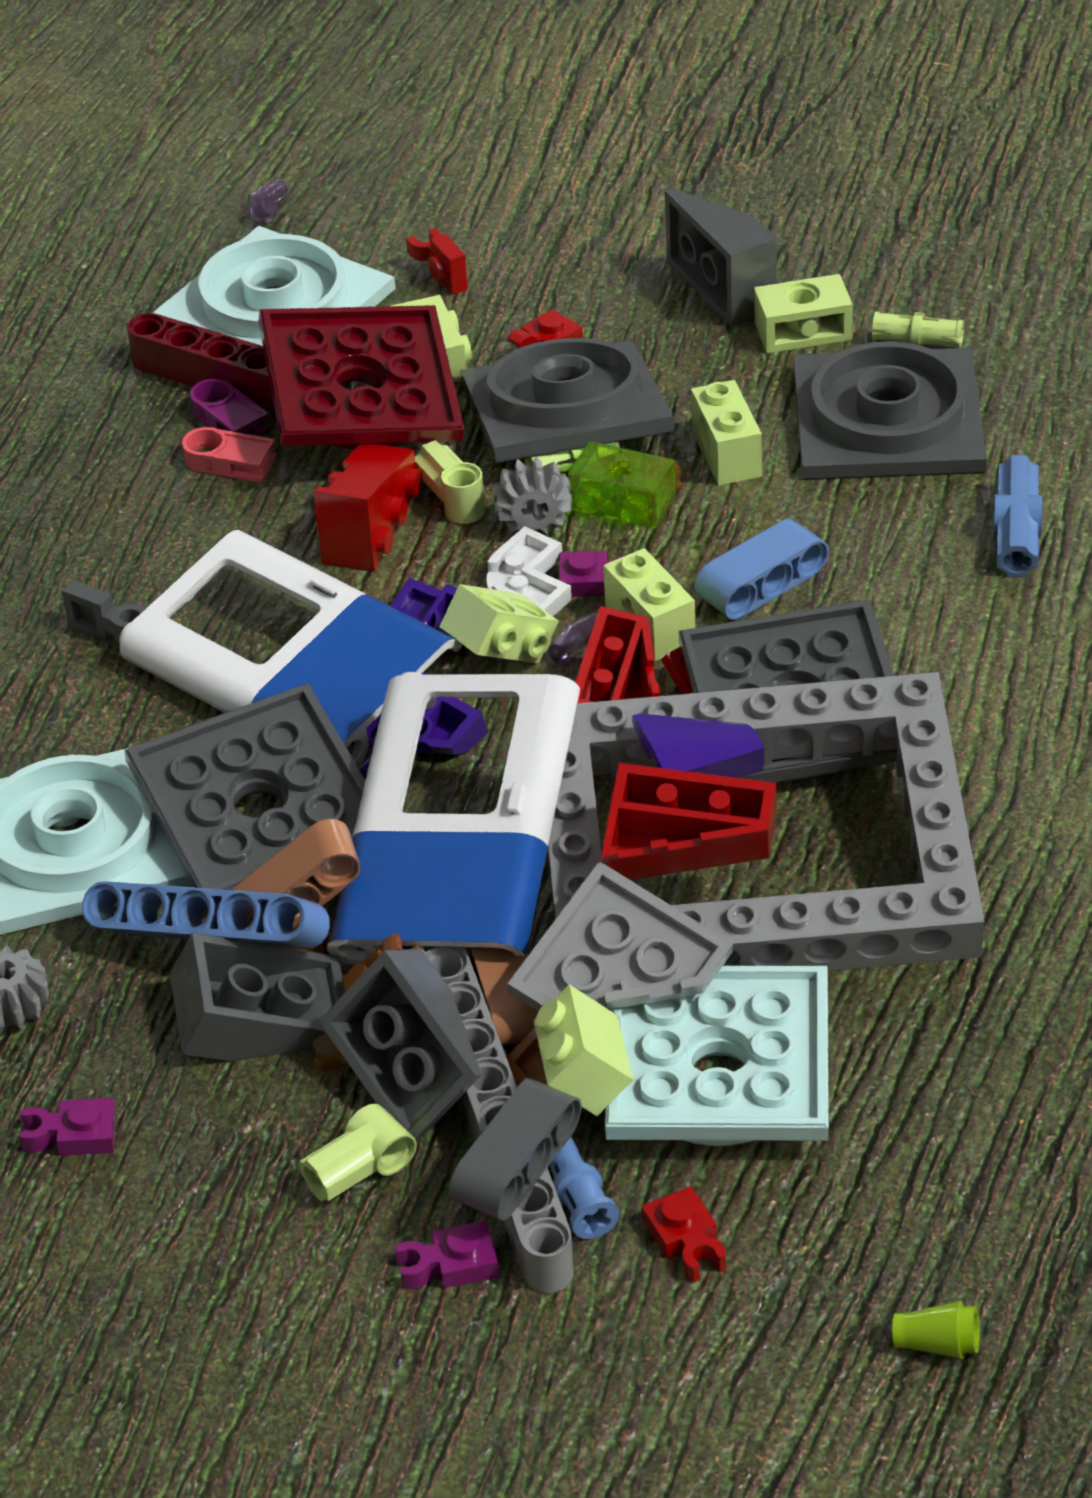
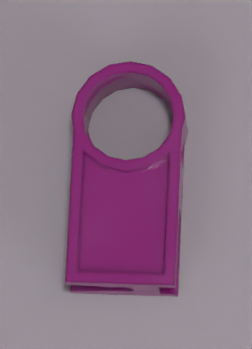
M213 378L200 381L192 387L190 398L193 415L206 426L254 436H262L271 431L270 427L263 422V420L269 417V413L232 386L230 382L224 379ZM210 399H223L213 403L204 402Z

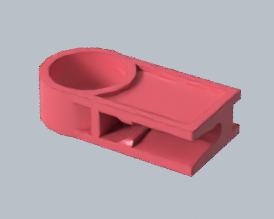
M213 427L194 429L188 432L182 440L185 464L190 470L262 483L277 458V453L271 452L275 445V439ZM201 448H216L208 452H196Z

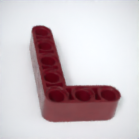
M155 313L136 315L127 323L132 364L135 368L192 387L206 379H224L261 408L275 412L262 345Z

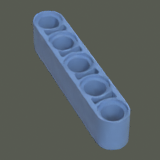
M103 881L92 885L85 893L82 901L83 915L85 920L92 926L133 936L188 940L192 933L278 947L308 949L321 944L326 938L330 927L329 916L320 904L282 893ZM118 901L117 911L113 915L114 905ZM163 903L161 916L157 920L158 909ZM208 906L207 917L202 923L203 911ZM253 909L254 917L252 923L247 927V918ZM300 912L299 925L293 931L294 917Z

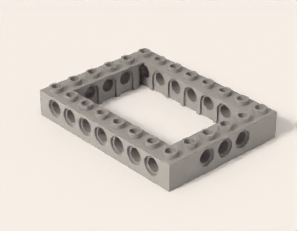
M939 672L577 703L547 849L554 921L599 861L602 863L593 776L611 774V778H616L619 763L657 767L653 758H647L632 724V715L641 713L748 724L755 730L765 747L764 764H772V760L810 756H812V760H821L823 755L862 752L863 756L873 755V751L897 749L896 774L897 778L902 777L903 815L904 818H909L910 855L911 860H917L918 884L671 905L733 943V952L723 966H827V971L981 958L985 920Z

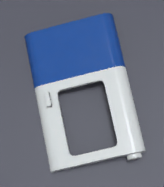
M233 530L223 537L139 616L123 628L119 638L120 654L123 659L224 713L309 683L346 748L355 741L351 757L357 767L362 764L369 746L366 728L382 712L390 679L405 672L421 674L447 649L457 652L462 647L458 640L240 530ZM225 566H234L319 610V613L263 664H255L169 618L186 602L192 600L195 594Z
M405 672L390 679L352 836L361 870L358 877L339 892L327 943V950L331 955L339 956V960L346 963L359 964L377 948L380 949L379 945L387 937L398 934L401 936L402 946L503 948L509 950L515 956H526L580 687L574 681L552 674L422 675L417 672ZM437 697L519 698L497 807L489 814L403 813L425 710L434 706Z

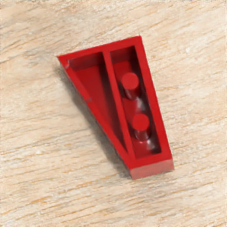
M371 443L359 444L343 461V468L345 470L343 472L333 471L328 476V483L331 484L328 487L318 486L313 491L322 564L375 572L383 554H389L391 551L394 532L398 525L404 524L408 504L412 496L416 497L419 494L422 472L420 469H416L414 449Z
M600 606L575 681L580 687L577 703L660 696L659 683L655 680L653 668L655 659L648 617Z
M619 763L601 861L627 879L636 880L768 859L777 814L776 783Z

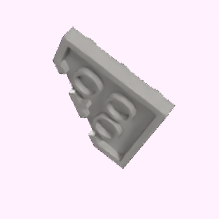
M599 861L507 983L508 992L537 1011L549 999L556 998L569 984L608 1010L702 994L732 954L733 943Z

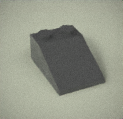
M674 188L665 190L667 262L731 326L754 319V287L780 283L776 268V255L779 254V243L775 234L767 230L753 216Z
M191 934L170 973L182 1054L225 1061H238L335 1045L318 1021L344 994L339 956L205 934Z
M422 949L384 950L318 1021L375 1102L392 1115L415 1138L416 1142L482 1076L452 991Z

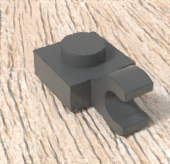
M72 580L62 590L68 627L107 641L112 635L119 639L123 628L145 610L143 606L133 603L114 606L111 594Z

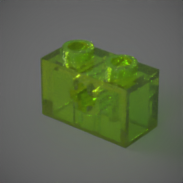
M589 441L568 473L571 487L569 493L572 498L571 510L656 529L676 497L675 460Z

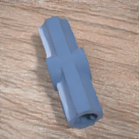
M1011 455L1009 460L999 464V471H997L998 494H995L994 536H997V568L1005 571L1008 577L1015 578L1025 577L1028 572L1037 569L1039 562L1038 537H1041L1042 495H1038L1039 465L1032 463L1024 455Z

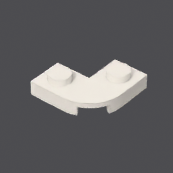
M524 526L489 558L487 562V588L523 594L551 616H554L571 601V586L544 574L560 560L562 543Z

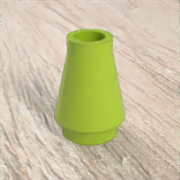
M957 1301L909 1313H894L892 1322L894 1347L909 1348L958 1359H964L965 1353H978L980 1325L977 1307L964 1306L962 1301Z

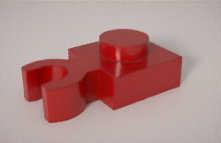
M692 1186L641 1206L642 1221L665 1257L668 1259L682 1253L683 1271L691 1282L700 1281V1268L698 1264L700 1260L712 1261L720 1272L726 1270V1251L722 1243L716 1240L717 1224Z

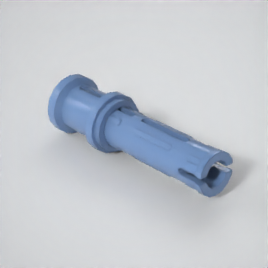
M570 1137L551 1162L549 1168L555 1179L553 1184L561 1205L567 1206L571 1214L570 1226L573 1232L582 1239H594L608 1233L617 1224L620 1217L619 1209L616 1203L603 1193L601 1189L602 1177L598 1170L582 1160L574 1141Z

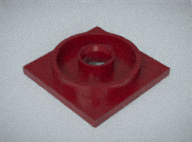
M436 305L259 309L258 323L282 446L333 445L355 450L359 444L373 443L396 446L404 442L463 441L464 425ZM357 381L371 386H360L351 391L340 384Z

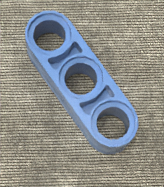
M794 519L782 520L706 564L696 577L695 593L729 619L736 620L742 618L818 573L828 558V544Z

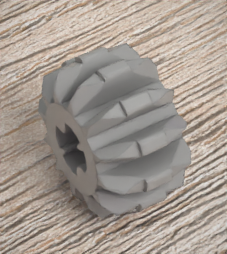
M537 456L531 465H524L517 459L515 471L502 469L500 475L501 482L494 484L493 497L494 501H496L494 504L496 515L500 521H506V526L511 533L525 526L532 530L541 529L548 535L550 530L549 524L563 525L564 513L571 511L570 482L566 474H560L555 462L543 467L542 462Z
M8 945L0 952V1034L7 1026L12 1025L22 1030L25 1019H40L41 1007L48 1004L49 997L46 972L40 960L33 959L27 949H22L13 954Z

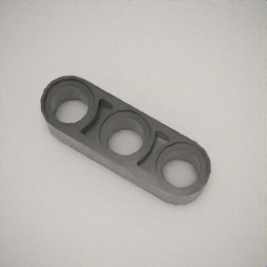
M531 1078L525 1079L460 1160L450 1183L449 1194L451 1199L501 1221L508 1219L575 1131L581 1114V1100Z

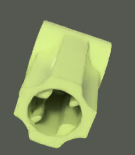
M436 440L422 445L420 452L415 456L416 469L421 470L422 480L444 503V512L447 519L458 524H469L481 519L485 514L486 506L483 476L480 467L472 463L462 462L447 445H440Z
M369 1104L362 1107L352 1116L345 1128L344 1134L299 1161L301 1174L305 1178L310 1191L321 1202L324 1200L329 1201L376 1171L384 1176L393 1175L401 1171L413 1158L417 1142L379 1104Z

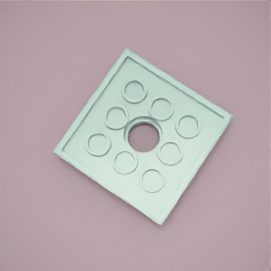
M258 226L241 241L235 242L213 255L197 277L153 313L263 346L258 323L259 309L375 307L395 290V279L391 275L339 256L331 247L318 240L300 235L280 234ZM273 286H283V287L274 288V289H264V288L273 287Z
M126 749L97 756L67 755L49 758L28 765L11 776L0 779V935L83 915L82 901L84 895L97 882L110 881L193 887L125 761L124 750ZM80 818L90 820L84 826L70 831L48 829L51 826H70Z
M722 966L702 994L611 1010V1012L618 1015L634 1080L606 1107V1140H683L712 1146L735 1145L754 1140L828 1141L827 966ZM711 1056H729L744 1063V1066L734 1072L721 1067L709 1068L702 1072L695 1068L694 1064Z

